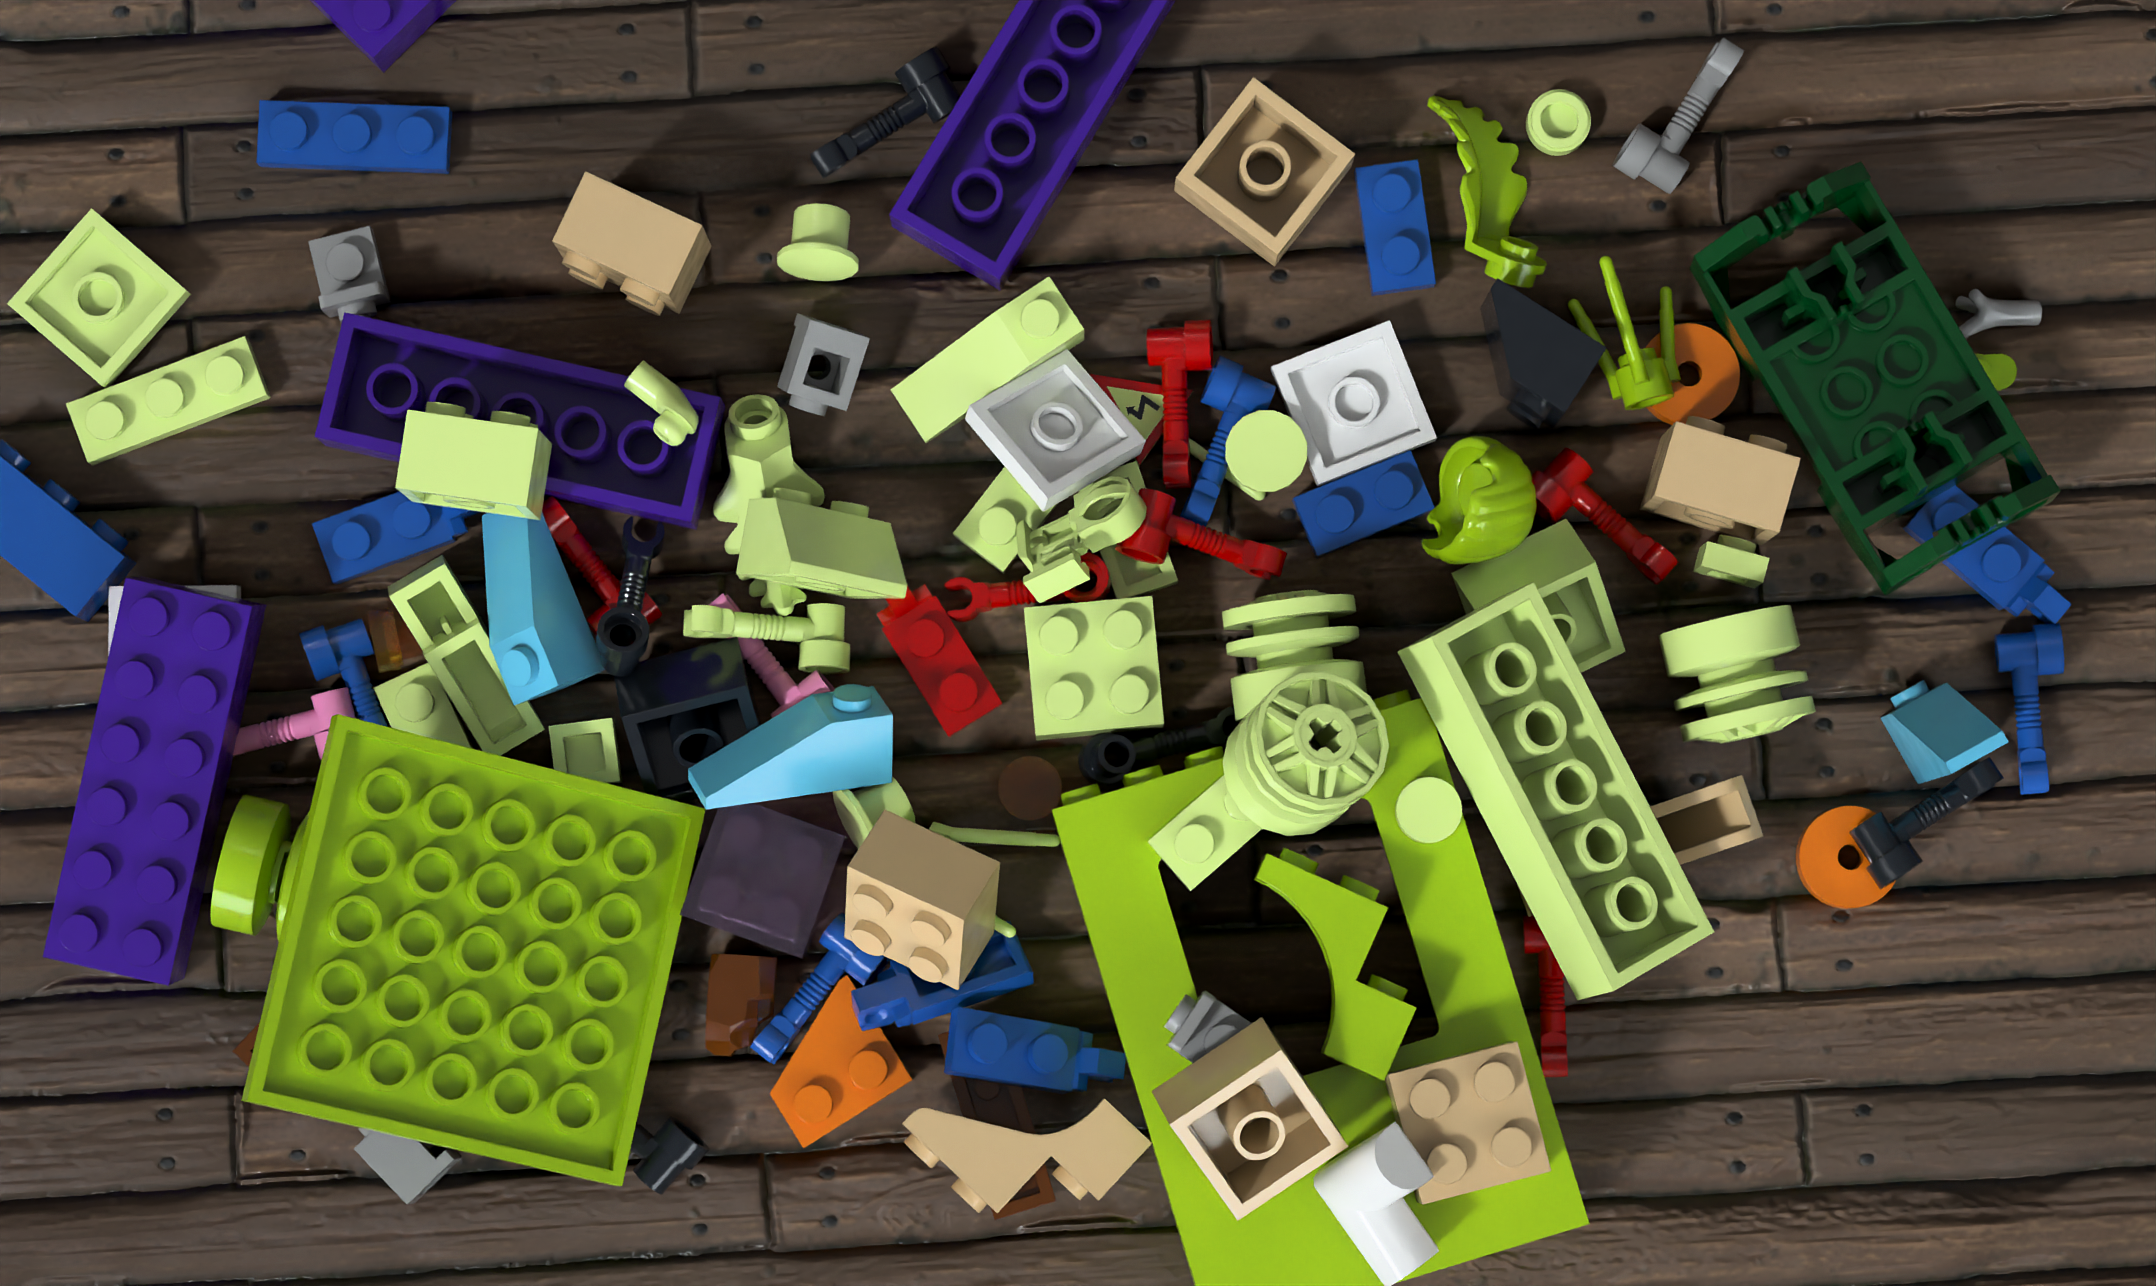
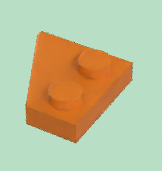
M849 975L838 981L770 1092V1096L803 1148H806L913 1080L881 1027L866 1031L861 1030L852 1007L851 991L857 988Z

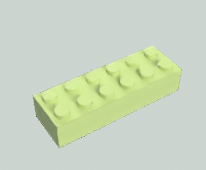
M1534 582L1492 600L1397 651L1577 1000L1615 991L1714 933L1707 916Z

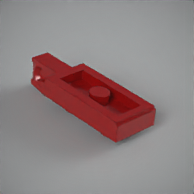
M925 584L912 592L907 585L905 598H885L889 606L876 614L884 626L882 631L949 738L1003 705L936 595L932 596Z

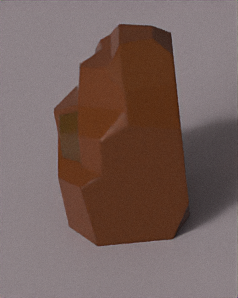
M711 954L705 1048L713 1055L732 1057L737 1050L751 1046L760 1024L774 1016L778 958Z

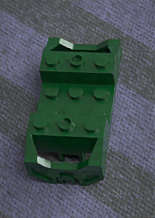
M1862 161L1811 182L1806 192L1802 195L1796 191L1789 196V200L1786 202L1782 201L1774 208L1772 205L1764 209L1762 219L1754 215L1740 222L1695 254L1690 271L1698 282L1721 331L1734 349L1752 382L1760 378L1821 480L1817 492L1848 544L1873 576L1884 596L1995 531L2051 503L2061 490L2053 477L2046 473L1870 181L1871 176ZM1838 208L1865 233V235L1845 246L1842 241L1833 245L1829 255L1800 271L1797 266L1787 272L1785 280L1739 306L1732 308L1730 305L1727 269L1769 241L1779 236L1784 240L1793 235L1796 227L1810 218ZM2005 459L2012 490L2011 494L2004 498L2002 495L1996 496L1966 515L1932 533L1933 538L1898 560L1874 546L1868 536L1870 533L1999 460Z

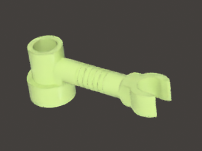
M830 603L807 605V618L735 612L732 609L709 605H692V610H684V636L695 638L751 637L752 639L763 638L764 640L775 639L776 641L797 642V645H799L798 669L800 671L812 673L818 669L822 674H840L850 671V644L844 642L845 607L842 605Z

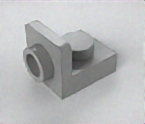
M370 226L308 241L321 296L318 297L320 307L329 318L339 316L340 323H342L344 312L371 318L378 314L376 306L391 303L374 231Z
M1203 991L1196 1001L1186 994L1164 1025L1166 1029L1173 1033V1036L1166 1045L1194 1063L1252 1023L1218 1001L1216 997L1207 991Z

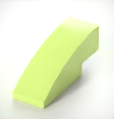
M443 554L388 586L390 599L420 645L425 659L483 752L501 756L545 730L530 701L513 705L490 649L489 631Z

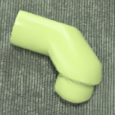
M643 360L628 377L624 387L660 414L653 426L654 433L668 445H680L685 440L687 434L695 433L699 422L698 415L682 390Z

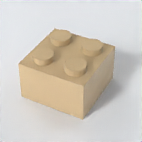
M1253 77L1176 176L1174 191L1275 267L1350 170L1355 153Z
M586 171L552 240L563 257L562 264L570 268L568 274L598 289H603L606 281L621 287L620 291L627 295L626 301L657 316L661 315L664 307L680 314L712 247L701 224Z
M1688 416L1686 424L1676 421L1660 438L1640 510L1724 535L1741 538L1761 546L1777 535L1781 529L1801 458L1785 454L1787 444L1773 438L1752 434L1748 442L1724 436L1725 426L1712 420Z
M884 809L847 866L844 938L853 941L860 950L873 956L883 955L909 967L913 973L923 980L933 983L941 982L959 990L994 934L1000 862Z
M1262 1017L1152 1090L1169 1125L1237 1221L1349 1147L1322 1103Z
M1517 1041L1502 1043L1387 1074L1385 1082L1396 1124L1402 1129L1434 1176L1423 1186L1414 1190L1418 1203L1423 1205L1551 1171Z

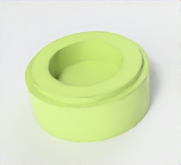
M1562 89L1551 90L1540 95L1533 102L1526 118V131L1532 144L1540 151L1554 156L1566 155L1578 149L1587 137L1591 126L1590 111L1583 99L1571 91Z
M1423 777L1412 781L1401 791L1395 805V816L1402 832L1412 840L1420 843H1436L1447 838L1456 830L1462 816V804L1458 793L1449 783L1435 777Z

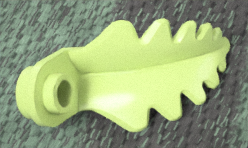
M760 394L745 396L737 400L730 407L725 422L727 456L731 472L713 504L714 515L719 521L738 524L724 544L725 551L732 555L740 553L749 499L773 498L774 488L809 493L812 495L811 505L816 507L821 506L825 498L823 488L793 461L787 415L778 406V403L773 398ZM738 575L739 579H741L742 581L748 580V579L751 578V577H746V576ZM755 579L749 586V594L752 597L765 595L761 600V607L774 608L780 616L791 614L794 605L806 601L807 598L805 593L801 591L803 588L761 579Z

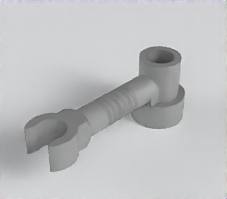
M1724 37L1720 43L1716 42L1689 89L1688 96L1684 97V101L1681 102V106L1678 107V111L1675 112V116L1671 119L1672 122H1669L1662 135L1656 134L1639 123L1623 144L1612 166L1632 179H1636L1639 175L1666 193L1671 194L1690 164L1689 161L1679 156L1694 131V127L1697 126V122L1701 120L1700 117L1704 115L1703 112L1707 110L1718 90L1734 70L1744 50Z

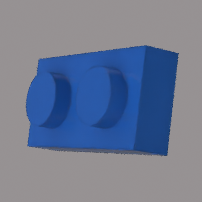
M1418 159L1355 168L1354 176L1371 295L1434 288L1436 280Z
M1411 450L1292 499L1316 559L1430 513L1435 508Z

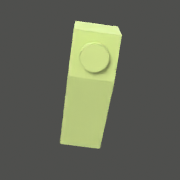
M1047 277L996 310L893 387L891 392L924 442L928 443L966 417L969 405L1064 350H1070L1084 341V328L1051 278Z

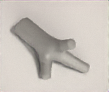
M1978 289L1971 290L1969 298L1959 296L1956 300L1957 308L1975 314L1959 327L1965 339L1996 326H2037L2042 318V307L2038 300L1991 299L1984 296Z

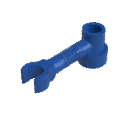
M1223 356L1218 357L1200 399L1201 403L1222 411L1223 415L1217 427L1218 431L1215 432L1216 436L1213 437V442L1210 445L1211 448L1208 449L1209 453L1206 454V459L1180 514V517L1191 520L1195 524L1199 523L1201 526H1206L1210 519L1228 470L1225 460V443L1232 427L1243 416L1258 410H1267L1276 389L1275 385L1242 372L1243 365Z
M359 618L329 630H325L324 625L299 633L316 681L341 673L345 686L349 689L357 718L388 727L385 717L381 712V707L378 706L379 701L376 700L377 695L374 694L373 684L370 683L371 679L363 660L364 657L375 654L363 619Z
M2060 623L2033 625L2031 632L1995 634L1994 636L1997 671H2011L2014 702L2016 703L2014 708L2017 715L2015 720L2017 721L2016 727H2018L2016 730L2021 795L2046 793L2049 791L2046 752L2043 743L2042 727H2040L2042 722L2040 721L2041 715L2039 714L2041 709H2039L2040 703L2038 702L2040 699L2038 696V676L2064 673V646Z
M843 912L830 923L819 940V943L829 951L815 967L810 977L806 979V982L802 984L803 987L798 989L799 992L795 993V997H792L782 1011L761 1031L750 1047L769 1063L775 1064L782 1057L798 1035L802 1025L812 1014V1010L816 1009V1005L820 1004V1000L824 999V995L828 994L827 991L832 989L831 986L835 985L844 972L848 973L863 986H867L875 980L877 975L882 972L890 961L889 958L883 955L873 956L860 950L853 941L844 938L845 914Z

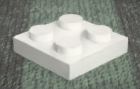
M1390 320L1271 366L1272 375L1288 415L1302 429L1307 441V462L1317 487L1406 451L1434 442L1437 439Z
M1068 349L969 405L965 417L967 423L1043 512L1140 455L1146 442L1143 436Z

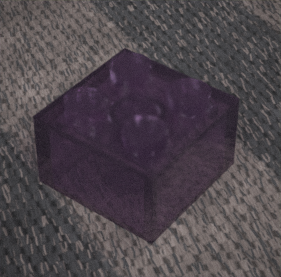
M754 803L718 808L680 915L806 960L849 839L844 835Z

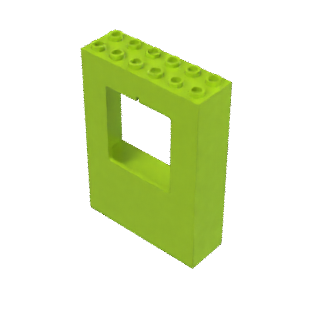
M1408 690L1399 691L1373 700L1385 720L1389 749L1383 773L1372 788L1360 799H1365L1370 803L1438 1023V1032L1432 1037L1400 1046L1388 1073L1510 1041H1517L1551 1171L1423 1205L1416 1201L1414 1191L1404 1196L1403 1199L1435 1242L1439 1252L1398 1282L1590 1224L1463 813L1456 830L1447 838L1436 843L1428 844L1412 840L1402 832L1395 816L1397 798L1401 791L1412 781L1423 777H1435L1446 781L1455 789L1435 723L1422 698L1411 701ZM1222 746L1186 756L1183 761L1186 769L1163 776L1160 765L1126 774L1122 779L1124 788L1105 794L1100 793L1098 784L1061 794L1063 806L1052 809L1053 820L1126 1056L1194 1286H1384L1315 1189L1313 1177L1319 1169L1331 1160L1396 1122L1385 1080L1376 1079L1345 1064L1303 1076L1349 1147L1238 1221L1169 1125L1152 1093V1090L1192 1064V1062L1166 1045L1173 1036V1033L1166 1029L1164 1025L1186 994L1195 1001L1198 997L1158 869V864L1162 858L1149 845L1148 841L1224 775L1222 763L1224 751Z

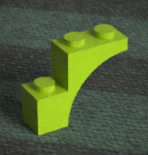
M1286 848L1282 849L1279 858L1267 853L1254 880L1272 889L1297 910L1315 935L1328 967L1332 1004L1330 1023L1321 1054L1384 1081L1416 1010V1007L1403 1002L1408 991L1403 987L1371 974L1367 985L1356 981L1388 907L1375 902L1379 890L1361 881L1343 875L1340 884L1337 885L1315 875L1319 863Z

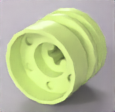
M1318 590L1291 591L1261 596L1241 607L1222 611L1224 630H1253V637L1226 643L1227 655L1256 658L1258 668L1239 674L1230 680L1236 722H1240L1277 684L1298 673L1327 672L1349 679L1367 693L1363 662L1333 659L1332 647L1350 643L1359 638L1358 627H1329L1328 619L1355 613L1354 595L1329 594L1318 592Z
M1791 605L1768 607L1725 616L1671 630L1658 636L1667 676L1677 678L1698 676L1700 689L1675 700L1674 706L1676 711L1705 706L1707 718L1680 726L1683 742L1698 740L1722 744L1782 730L1783 727L1798 718L1816 712L1812 696L1783 701L1780 690L1808 681L1806 671H1776L1773 660L1800 646Z
M1327 672L1298 673L1277 684L1240 721L1228 737L1222 762L1227 790L1239 810L1261 828L1285 836L1313 834L1337 820L1351 805L1355 804L1372 788L1383 773L1389 749L1385 720L1372 698L1349 679ZM1313 738L1322 747L1318 751L1314 750L1309 744Z

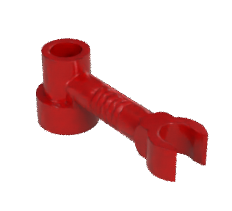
M1211 319L1185 320L1184 327L1147 328L1148 365L1161 366L1162 390H1164L1162 392V396H1164L1162 399L1164 402L1163 420L1165 421L1163 423V483L1166 484V489L1191 488L1192 485L1189 425L1187 422L1188 410L1186 409L1188 407L1186 403L1188 401L1186 397L1188 395L1186 391L1188 371L1213 370Z
M1564 448L1543 472L1534 471L1531 477L1536 490L1537 508L1535 513L1545 521L1556 524L1571 506L1575 507L1582 515L1588 517L1589 521H1593V524L1597 525L1599 530L1602 529V532L1607 534V537L1611 538L1626 553L1627 558L1636 568L1656 585L1679 563L1670 551L1655 542L1650 536L1642 534L1630 522H1626V519L1621 517L1620 513L1612 509L1611 505H1607V502L1603 501V498L1585 483L1593 474V470L1573 450Z
M1141 488L1138 492L1147 507L1143 523L1132 536L1117 543L1115 546L1119 553L1132 559L1151 564H1163L1170 542L1174 541L1185 546L1188 545L1190 548L1193 547L1195 550L1199 549V551L1206 554L1210 553L1211 556H1216L1219 559L1233 563L1236 568L1265 580H1270L1271 575L1281 576L1287 553L1279 548L1223 534L1215 529L1206 528L1204 525L1195 524L1191 520L1172 514L1176 499L1166 493L1147 488Z
M551 496L543 502L542 513L554 543L575 564V567L579 569V572L583 574L582 576L586 578V581L590 583V586L594 588L596 594L604 602L603 606L586 618L589 628L597 636V627L601 616L617 606L621 583L615 575L611 574V570H608L603 560H600V556L596 555V551L592 550V546L580 533L578 527L559 502ZM645 591L641 613L647 619L650 626L663 615Z
M1087 552L1080 556L1081 563L1085 562L1089 567L1090 577L1097 578L1096 586L1091 591L1080 592L1077 590V585L1045 602L1068 600L1071 603L1105 600L1111 587V576L1107 566L1095 554ZM956 577L944 584L948 591L968 590L972 593V601L967 608L947 612L948 616L957 622L971 621L980 612L991 611L994 608L1010 607L1013 604L1018 606L1019 604L1024 605L1031 602L1035 604L1038 602L1022 580L1017 582L1013 580L1012 582L974 583L968 578Z
M1523 915L1525 954L1538 953V975L1540 978L1539 984L1541 985L1539 987L1541 991L1539 994L1541 999L1539 1001L1541 1003L1540 1028L1544 1077H1568L1566 1012L1564 1011L1566 1007L1564 1005L1565 993L1563 992L1565 990L1563 986L1565 983L1563 980L1564 973L1534 915L1530 917Z

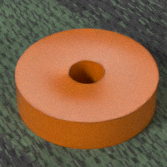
M1693 323L1674 325L1677 366H1693L1699 374L1698 383L1694 386H1685L1680 381L1671 383L1674 397L1646 408L1655 417L1670 425H1673L1676 421L1686 424L1688 416L1713 420L1730 405L1737 393L1740 382V367L1736 353L1721 334L1707 326ZM1660 333L1645 347L1654 348L1657 358H1661Z
M1841 806L1819 814L1803 830L1796 848L1797 871L1806 889L1822 903L1841 909L1864 907L1884 897L1896 881L1881 890L1866 870V867L1870 865L1869 861L1849 833L1877 813L1858 806ZM1845 845L1854 847L1859 854V863L1852 870L1845 869L1838 861V852Z

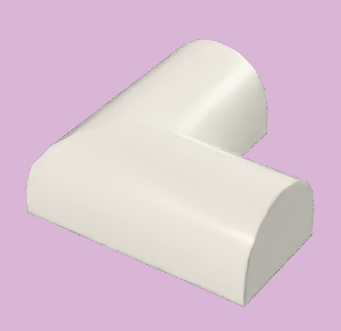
M1396 1122L1331 1160L1319 1169L1313 1177L1315 1189L1384 1286H1391L1439 1252L1435 1242L1403 1199L1404 1196L1423 1186L1434 1176Z

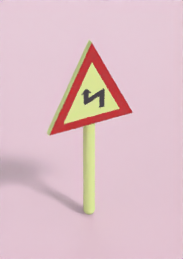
M1089 374L1146 440L1141 454L1134 458L1138 466H1140L1158 439L1163 435V423L1165 421L1163 420L1164 402L1162 399L1164 396H1162V392L1164 390H1162V385ZM1186 389L1188 392L1186 397L1189 398L1193 390ZM1189 438L1190 454L1203 463L1206 459V454L1209 452ZM1227 467L1225 479L1257 501L1265 498V492H1257L1243 486L1231 474L1229 467Z

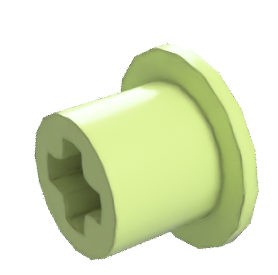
M814 203L798 207L794 211L791 244L783 247L777 253L778 266L784 272L808 280L836 281L852 277L859 269V259L853 252L848 250L850 214L842 208L829 204Z
M1258 410L1243 416L1232 427L1225 443V460L1231 474L1243 486L1257 492H1276L1290 486L1301 475L1307 461V441L1302 429L1289 416L1275 410Z
M893 777L892 783L862 787L853 793L849 789L833 791L837 813L857 849L860 848L884 809L915 823V815L908 797Z

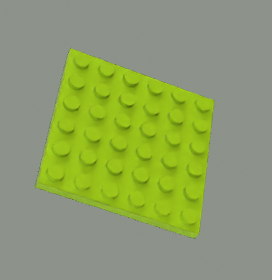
M340 714L332 716L241 1101L612 1186H622L706 809Z

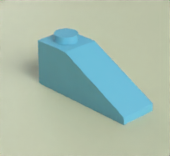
M492 513L482 515L489 645L513 705L515 706L562 690L604 671L605 669L601 664V655L543 513H541V520Z
M1924 680L1891 697L1890 699L1896 709L1881 717L1883 724L1917 784L1950 775L2009 742L1997 725L1947 682L1929 690Z
M846 684L835 688L833 692L812 694L688 769V780L706 810L892 783L893 714L874 686L866 687L858 684Z

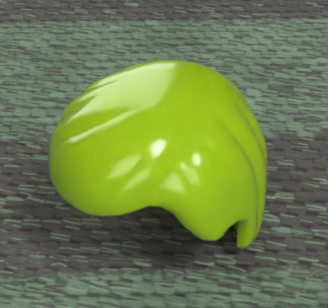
M1470 436L1455 442L1447 451L1441 463L1439 473V504L1430 511L1427 517L1429 524L1435 525L1438 537L1422 539V547L1431 557L1440 559L1448 564L1478 563L1503 556L1517 548L1526 539L1533 526L1537 507L1536 490L1532 483L1531 472L1515 451L1495 439L1485 436Z

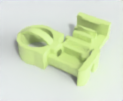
M1111 476L1098 481L1089 488L1073 495L1075 508L1069 510V514L1034 531L1025 520L1020 521L1017 525L1018 556L1031 571V573L1023 576V583L1039 603L1090 580L1089 567L1085 562L1081 563L1080 557L1086 554L1088 549L1095 553L1103 548L1120 543L1132 536L1141 526L1146 517L1147 507L1144 500L1127 479L1121 476ZM1120 504L1114 512L1102 518L1109 509Z

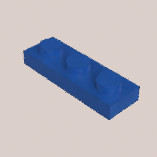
M260 100L256 163L260 167L449 174L452 111L449 107Z

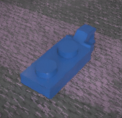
M1955 485L1923 503L1903 529L1918 543L1923 544L1934 537L1932 534L1934 531L1966 515L1980 505ZM2006 527L1995 531L1942 562L1999 611L2005 609L2015 617L2019 616L2026 608L2044 624H2056L2072 605L2047 583L2054 572L2043 563L2045 560Z
M399 491L312 523L332 582L337 585L456 542L455 537L468 532L464 519L482 512L412 502Z
M994 930L993 936L959 990L941 982L933 983L923 980L913 973L909 967L890 960L891 968L877 975L878 982L851 991L852 1007L862 1031L889 1025L894 1021L897 1027L908 1026L911 1023L915 1025L950 1013L952 1009L957 1007L964 1008L1034 984L1033 971L1017 935L1015 934L1014 937L1008 938Z
M957 1007L951 1010L944 1073L1066 1094L1072 1091H1087L1088 1079L1106 1083H1113V1079L1123 1080L1126 1056L1125 1053L1092 1048L1093 1034L1079 1031V1028Z

